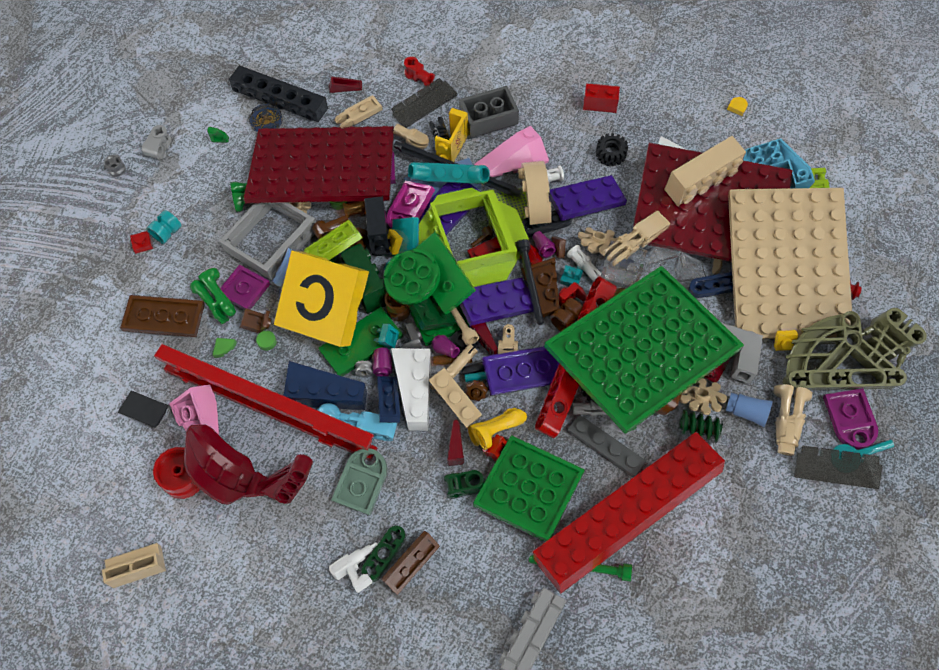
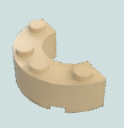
M545 162L521 163V168H518V178L522 179V190L526 192L527 207H524L525 218H529L530 225L551 223L550 190Z

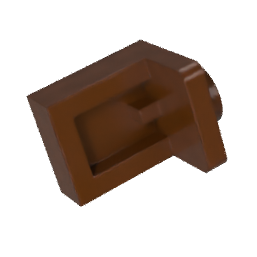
M245 308L239 328L256 333L263 332L265 328L268 329L270 326V311L266 310L263 314Z

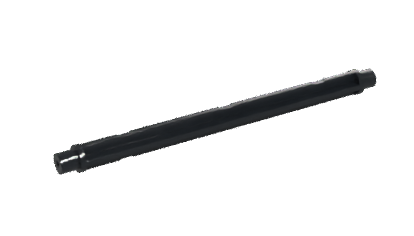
M395 141L394 148L398 149L399 152L416 157L427 163L458 164L405 142ZM490 177L488 182L482 184L510 196L520 198L522 190L516 188V186L499 181L493 177Z

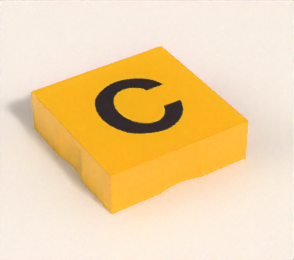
M291 250L274 325L339 347L351 346L357 322L358 307L363 298L369 271L347 264L334 263L326 258L303 251Z

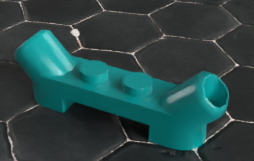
M412 162L408 166V176L411 180L485 184L490 178V170L486 165Z

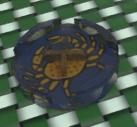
M262 104L255 107L248 117L251 128L257 133L258 129L279 128L283 122L280 109L276 106H271V104Z

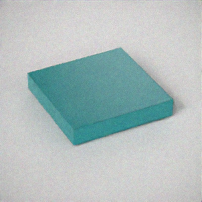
M419 218L392 219V230H395L403 238L398 253L401 254L419 246Z

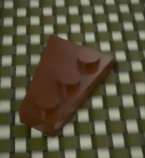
M555 257L531 265L543 317L552 315L557 309H560ZM521 268V274L528 287L525 270Z

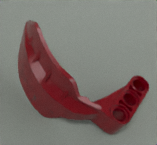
M206 424L190 425L186 431L184 463L187 474L199 489L221 504L228 505L243 497L268 496L280 503L289 504L306 482L313 465V460L309 456L299 454L292 463L266 477L260 472H255L251 460L226 443L210 426Z

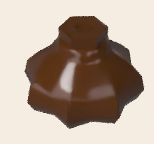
M473 380L466 384L464 393L470 400L479 402L481 399L487 398L489 388L483 381Z

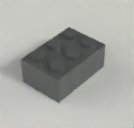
M508 86L459 99V110L468 113V133L470 138L519 123V109Z

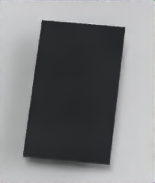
M131 390L118 413L156 428L164 417L169 405Z

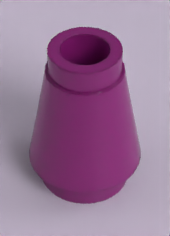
M540 231L533 234L532 239L539 255L544 258L552 256L556 250L555 244Z
M437 335L432 341V348L436 353L455 358L460 352V349L445 335Z

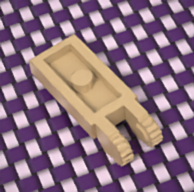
M372 95L345 109L344 112L335 117L334 121L336 124H341V128L350 127L382 111V105Z

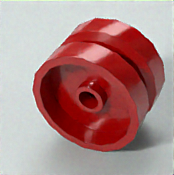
M174 447L166 450L157 458L153 468V476L157 484L168 495L177 499L192 497L201 490L192 482L187 474L184 463L185 447Z

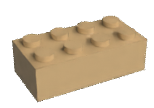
M730 136L672 171L664 190L677 206L682 203L687 204L695 195H702L710 186H717L723 181V178L736 174L738 172L737 168L743 162L742 159L746 151L733 136Z

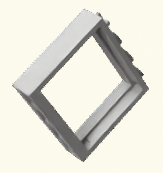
M287 202L255 203L219 242L225 252L273 281L288 247L295 251H300L314 235L312 227L316 220ZM273 207L301 225L263 265L235 247Z

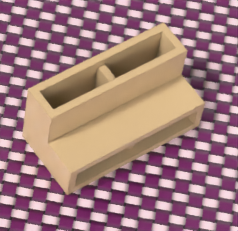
M155 543L104 560L106 568L102 569V575L105 584L116 588L165 572L162 547Z

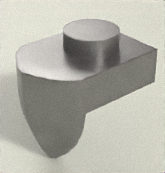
M413 322L406 324V332L410 342L400 348L422 349L419 340L422 339L419 328L415 329Z

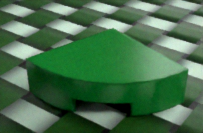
M208 127L207 132L211 142H229V136L224 131Z

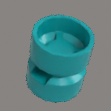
M163 210L157 216V221H152L146 229L154 239L165 244L171 238V233H176L182 227V224L172 213Z

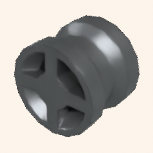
M114 154L105 158L104 165L111 176L119 177L125 173L126 167L120 156Z

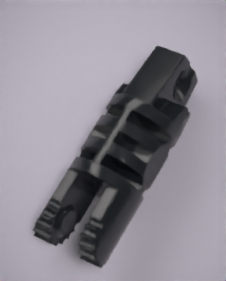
M441 116L437 118L440 126L436 127L432 121L428 122L434 140L436 136L447 140L450 139Z

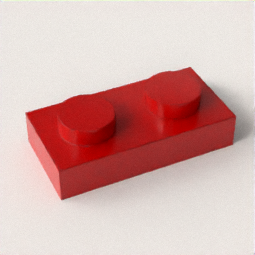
M497 237L467 250V254L470 258L499 252L502 249Z

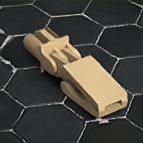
M656 211L636 224L631 233L619 236L615 243L602 251V254L604 256L608 255L607 260L609 262L613 261L612 265L615 266L623 259L627 260L640 246L643 248L663 233L671 223L659 211Z

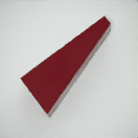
M331 76L329 93L362 90V80Z

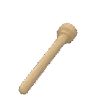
M457 308L453 309L451 312L462 330L464 343L467 346L468 344L476 343L479 339L476 331L468 327Z

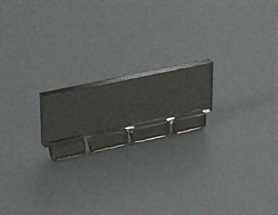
M438 78L429 84L430 87L427 85L416 92L417 95L413 94L403 100L404 104L400 102L392 107L393 117L402 126L407 128L456 97L458 93L446 81L443 82Z
M803 445L801 453H797L794 477L879 489L882 464H879L880 457L877 455L863 454L861 462L860 453L842 451L841 459H839V450L821 448L820 456H818V447Z

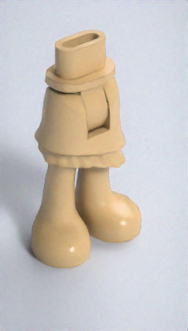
M787 384L774 386L773 393L781 398L779 417H776L775 421L778 453L794 456L795 448L798 447L805 423L806 414H803L804 404L812 399V392L806 388L797 387L794 390L793 415H789L794 386Z

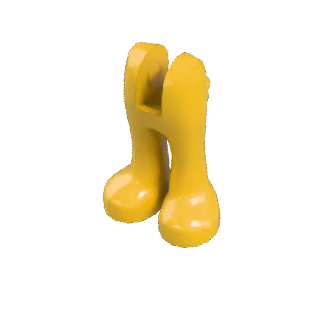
M508 408L497 417L470 425L468 427L469 437L475 446L481 445L486 450L492 446V436L495 433L523 424L527 419V414L521 409Z

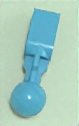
M331 403L323 404L317 409L322 413L374 434V439L393 441L397 423L379 422V414L366 411L361 412V414L354 412L345 414L341 413L340 409Z

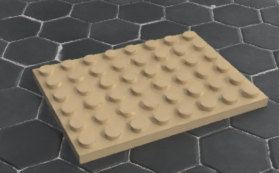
M844 188L735 189L728 191L734 316L737 328L763 335L762 339H775L777 331L796 330L799 338L803 333L801 331L802 328H808L827 317L852 311ZM845 318V322L851 325L850 320ZM831 334L825 338H837V334Z

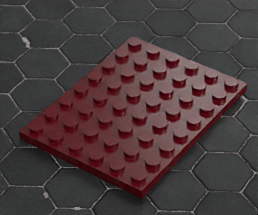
M394 126L258 129L244 194L245 203L365 201V198L382 196L384 201H390Z
M649 142L633 227L656 211H659L671 223L663 233L647 244L649 246L732 262L728 191L735 189H790L793 170L743 160L737 168L738 172L736 174L723 178V181L717 186H710L702 195H695L689 203H682L677 206L664 190L671 172L699 156L702 152Z

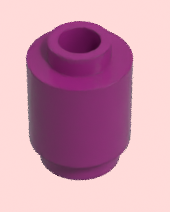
M387 348L375 349L372 355L373 374L376 376H389L392 373V354Z

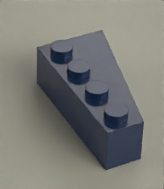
M289 361L283 396L312 408H319L323 404L331 403L339 409L365 410L367 389L363 382Z

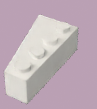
M391 348L408 431H428L430 349Z

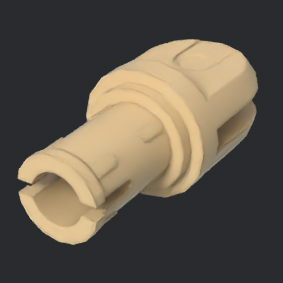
M396 124L393 133L406 139L407 144L420 149H425L428 146L429 138L426 134L415 128L407 129L400 124Z

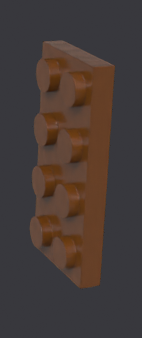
M130 295L120 329L124 332L197 337L205 304L200 300Z

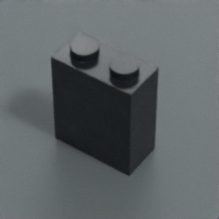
M383 196L365 198L367 231L372 255L390 253Z

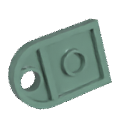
M360 449L354 452L346 463L331 501L371 516L387 476L388 468L384 457L374 449H368V451ZM368 455L376 456L374 464L367 465L365 463Z

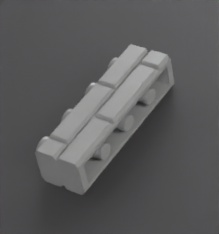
M543 588L540 593L538 591L535 592L530 602L534 604L531 611L528 612L526 610L520 621L523 624L519 632L515 630L509 641L512 643L509 652L504 650L499 659V663L502 664L500 670L532 669L566 603L565 599L555 595L546 588Z

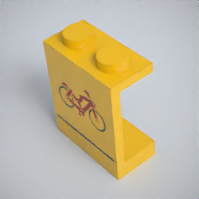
M451 108L449 123L450 135L452 136L449 140L436 136L435 150L437 156L454 162L468 137V113Z

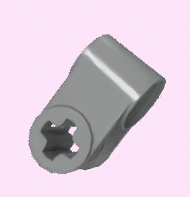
M156 125L152 128L142 145L143 155L160 160L164 157L166 150L172 142V138L167 134L165 126Z

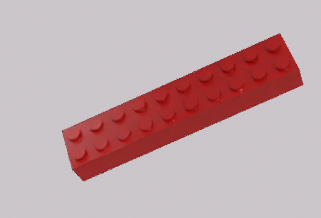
M697 432L693 433L533 551L535 562L560 594L596 566L600 565L722 473L725 460Z

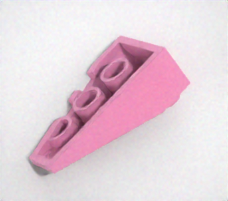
M529 126L515 133L474 165H486L490 170V177L502 176L506 172L513 171V173H518L521 163L544 161L546 164L549 162L541 136Z
M211 385L191 387L170 402L177 424L183 426L185 431H187L190 425L206 424L219 435L217 402Z

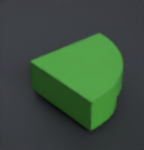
M216 338L213 351L214 358L223 357L233 350L237 341L235 339Z

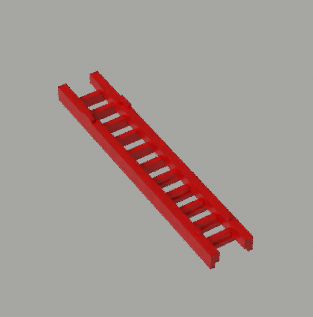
M164 344L160 345L154 355L157 360L166 363L164 367L166 373L182 379L184 383L189 382L196 386L211 385L214 394L318 438V442L331 448L334 445L352 454L360 449L367 451L368 449L376 451L378 449L376 446L371 445L374 434ZM368 455L366 460L372 461L374 455Z

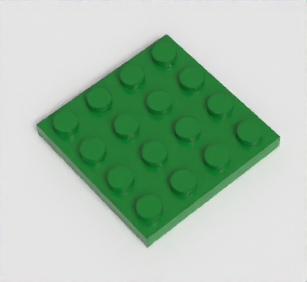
M511 435L474 500L473 506L546 542L552 538L584 475L585 469Z

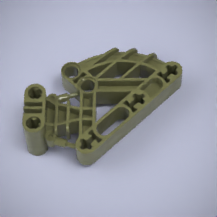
M891 308L871 320L870 326L863 330L861 329L860 316L854 311H847L841 315L827 317L808 328H802L801 331L803 333L797 340H792L794 346L790 355L785 356L788 359L786 376H784L782 383L783 385L794 386V390L797 387H803L810 391L856 390L862 388L892 389L901 386L907 380L906 373L900 369L901 364L904 363L906 356L911 352L910 348L925 342L927 334L917 323L909 326L913 321L912 319L903 322L908 316L898 308ZM845 318L850 320L851 325L845 322ZM831 334H837V338H825ZM871 334L873 337L869 338L867 342L862 338L864 335ZM847 337L852 339V345L848 343ZM836 344L829 353H812L816 345ZM850 354L866 369L837 368ZM897 355H899L896 361L897 365L895 367L888 360H891L897 357ZM822 359L813 370H807L809 360ZM870 374L876 379L875 384H856L852 381L851 377L852 375ZM792 378H793V380H801V379H802V381L796 383L795 381H792ZM832 378L841 379V381L836 382L835 380H832Z

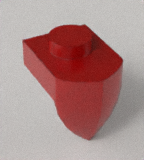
M573 282L568 288L564 287L560 291L559 305L561 306L569 298L575 299L576 297L585 302L587 294L579 284Z

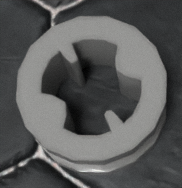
M356 362L355 367L357 369L355 374L357 376L368 377L372 375L371 369L373 364L371 362Z

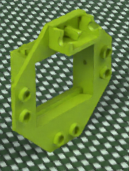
M473 188L437 195L435 200L430 203V208L419 223V245L432 233L436 232L452 254L439 216L485 206L502 251L457 261L474 287L506 281L521 256L517 252L515 242L522 239L529 240L517 209L498 201L493 189L480 192Z

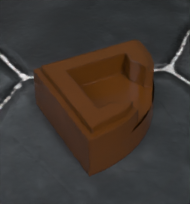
M557 236L551 237V241L555 244L556 249L554 254L558 258H564L566 240Z

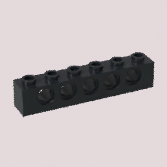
M240 65L229 78L234 92L244 94L251 99L260 100L265 104L273 105L278 109L289 111L294 115L305 117L310 121L313 120L319 123L328 109L326 97Z

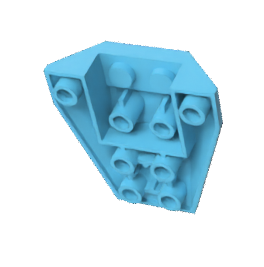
M781 138L745 150L744 161L793 170L790 189L810 188L815 182L811 167Z

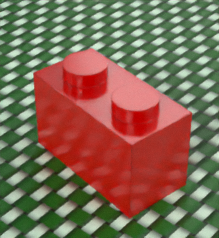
M586 83L583 110L616 113L620 86Z

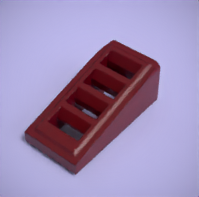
M486 322L469 325V328H472L478 334V341L490 355L498 354V348Z
M454 420L447 457L448 466L463 465L465 463L458 420Z

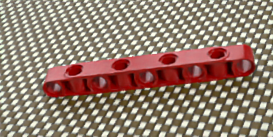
M601 276L597 277L590 288L577 321L613 298L617 289L616 285ZM560 363L535 424L536 430L553 439L560 433L579 386ZM554 404L557 406V412L554 410Z

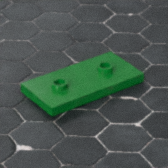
M432 233L416 247L430 253L439 265L440 281L432 295L444 314H449L473 294L476 289L438 233Z
M380 307L356 323L351 346L339 347L326 342L318 349L335 373L339 376H345L356 368V362L367 361L372 358L375 349L386 348L374 341L375 338L380 337L377 329L382 328L383 324H390L399 331L397 340L403 337V333Z

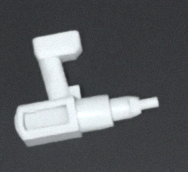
M375 542L371 546L367 545L361 550L357 549L350 555L346 554L329 566L333 577L340 580L348 574L352 586L357 593L372 584V580L368 574L358 576L356 570L359 567L357 564L362 562L365 556L370 554L378 544Z

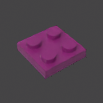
M239 265L220 289L232 304L243 310L245 308L251 310L271 284L269 280Z

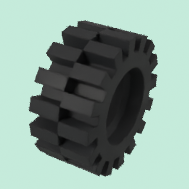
M608 133L605 134V137L601 136L596 147L598 161L602 160L601 163L603 165L606 162V166L612 164L613 167L616 166V163L620 165L621 161L624 162L627 156V140L624 141L625 138L623 136L620 138V134L614 136V133H611V136ZM614 147L618 151L609 152L605 148Z

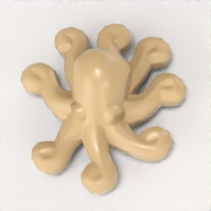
M590 227L585 229V233H578L581 245L584 247L588 246V251L592 254H602V251L615 243L619 237L613 238L615 232L612 230H607L606 233L594 231Z
M702 378L696 382L699 387L691 386L682 393L687 395H682L680 402L683 404L689 403V408L692 411L709 415L711 409L715 412L721 411L722 406L717 403V399L720 403H726L728 397L718 392L721 388L720 384L714 382L710 387H706L707 381Z

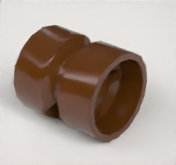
M386 293L384 299L387 315L394 321L407 319L411 313L410 307L407 304L395 301Z
M569 298L561 305V309H557L550 316V320L555 328L561 332L577 321L583 306L575 299Z

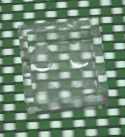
M639 248L627 260L623 259L615 266L612 265L613 261L609 262L607 260V255L601 277L617 287L627 289L640 280L648 250Z

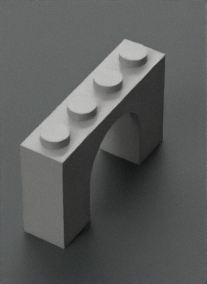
M722 323L744 344L743 348L733 355L734 361L731 378L750 384L758 372L763 335Z

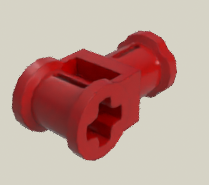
M411 56L405 58V77L416 82L420 80L424 83V86L429 87L435 79V74L424 70V65L418 62L417 58Z

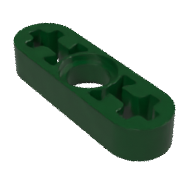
M395 525L388 529L362 566L361 573L363 575L368 574V568L372 569L375 566L374 558L378 563L383 564L382 567L379 564L376 566V575L371 574L369 576L372 582L380 579L405 543L406 534L401 526ZM400 532L401 539L396 538L392 544L395 548L393 549L389 545L393 540L391 534ZM383 548H387L390 551L387 559H380L378 557V552Z

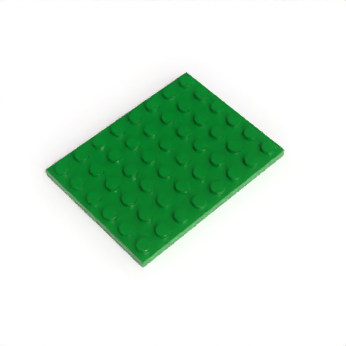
M662 266L576 321L544 344V347L624 434H627L739 352L744 346L735 335Z

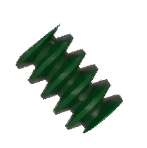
M683 409L678 430L682 429V435H685L688 430L690 431V436L695 432L701 437L705 434L706 441H709L713 436L714 443H717L722 433L723 421L720 423L718 417H715L712 421L710 415H707L704 419L702 413H699L696 417L693 411L688 415L687 410Z

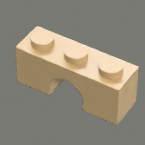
M445 368L429 379L430 383L466 428L483 416Z

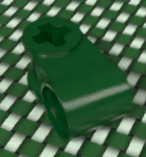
M477 470L451 473L444 476V481L447 482L448 488L447 498L449 499L478 494L484 484L483 475ZM472 479H479L480 483L478 485H471L470 481Z

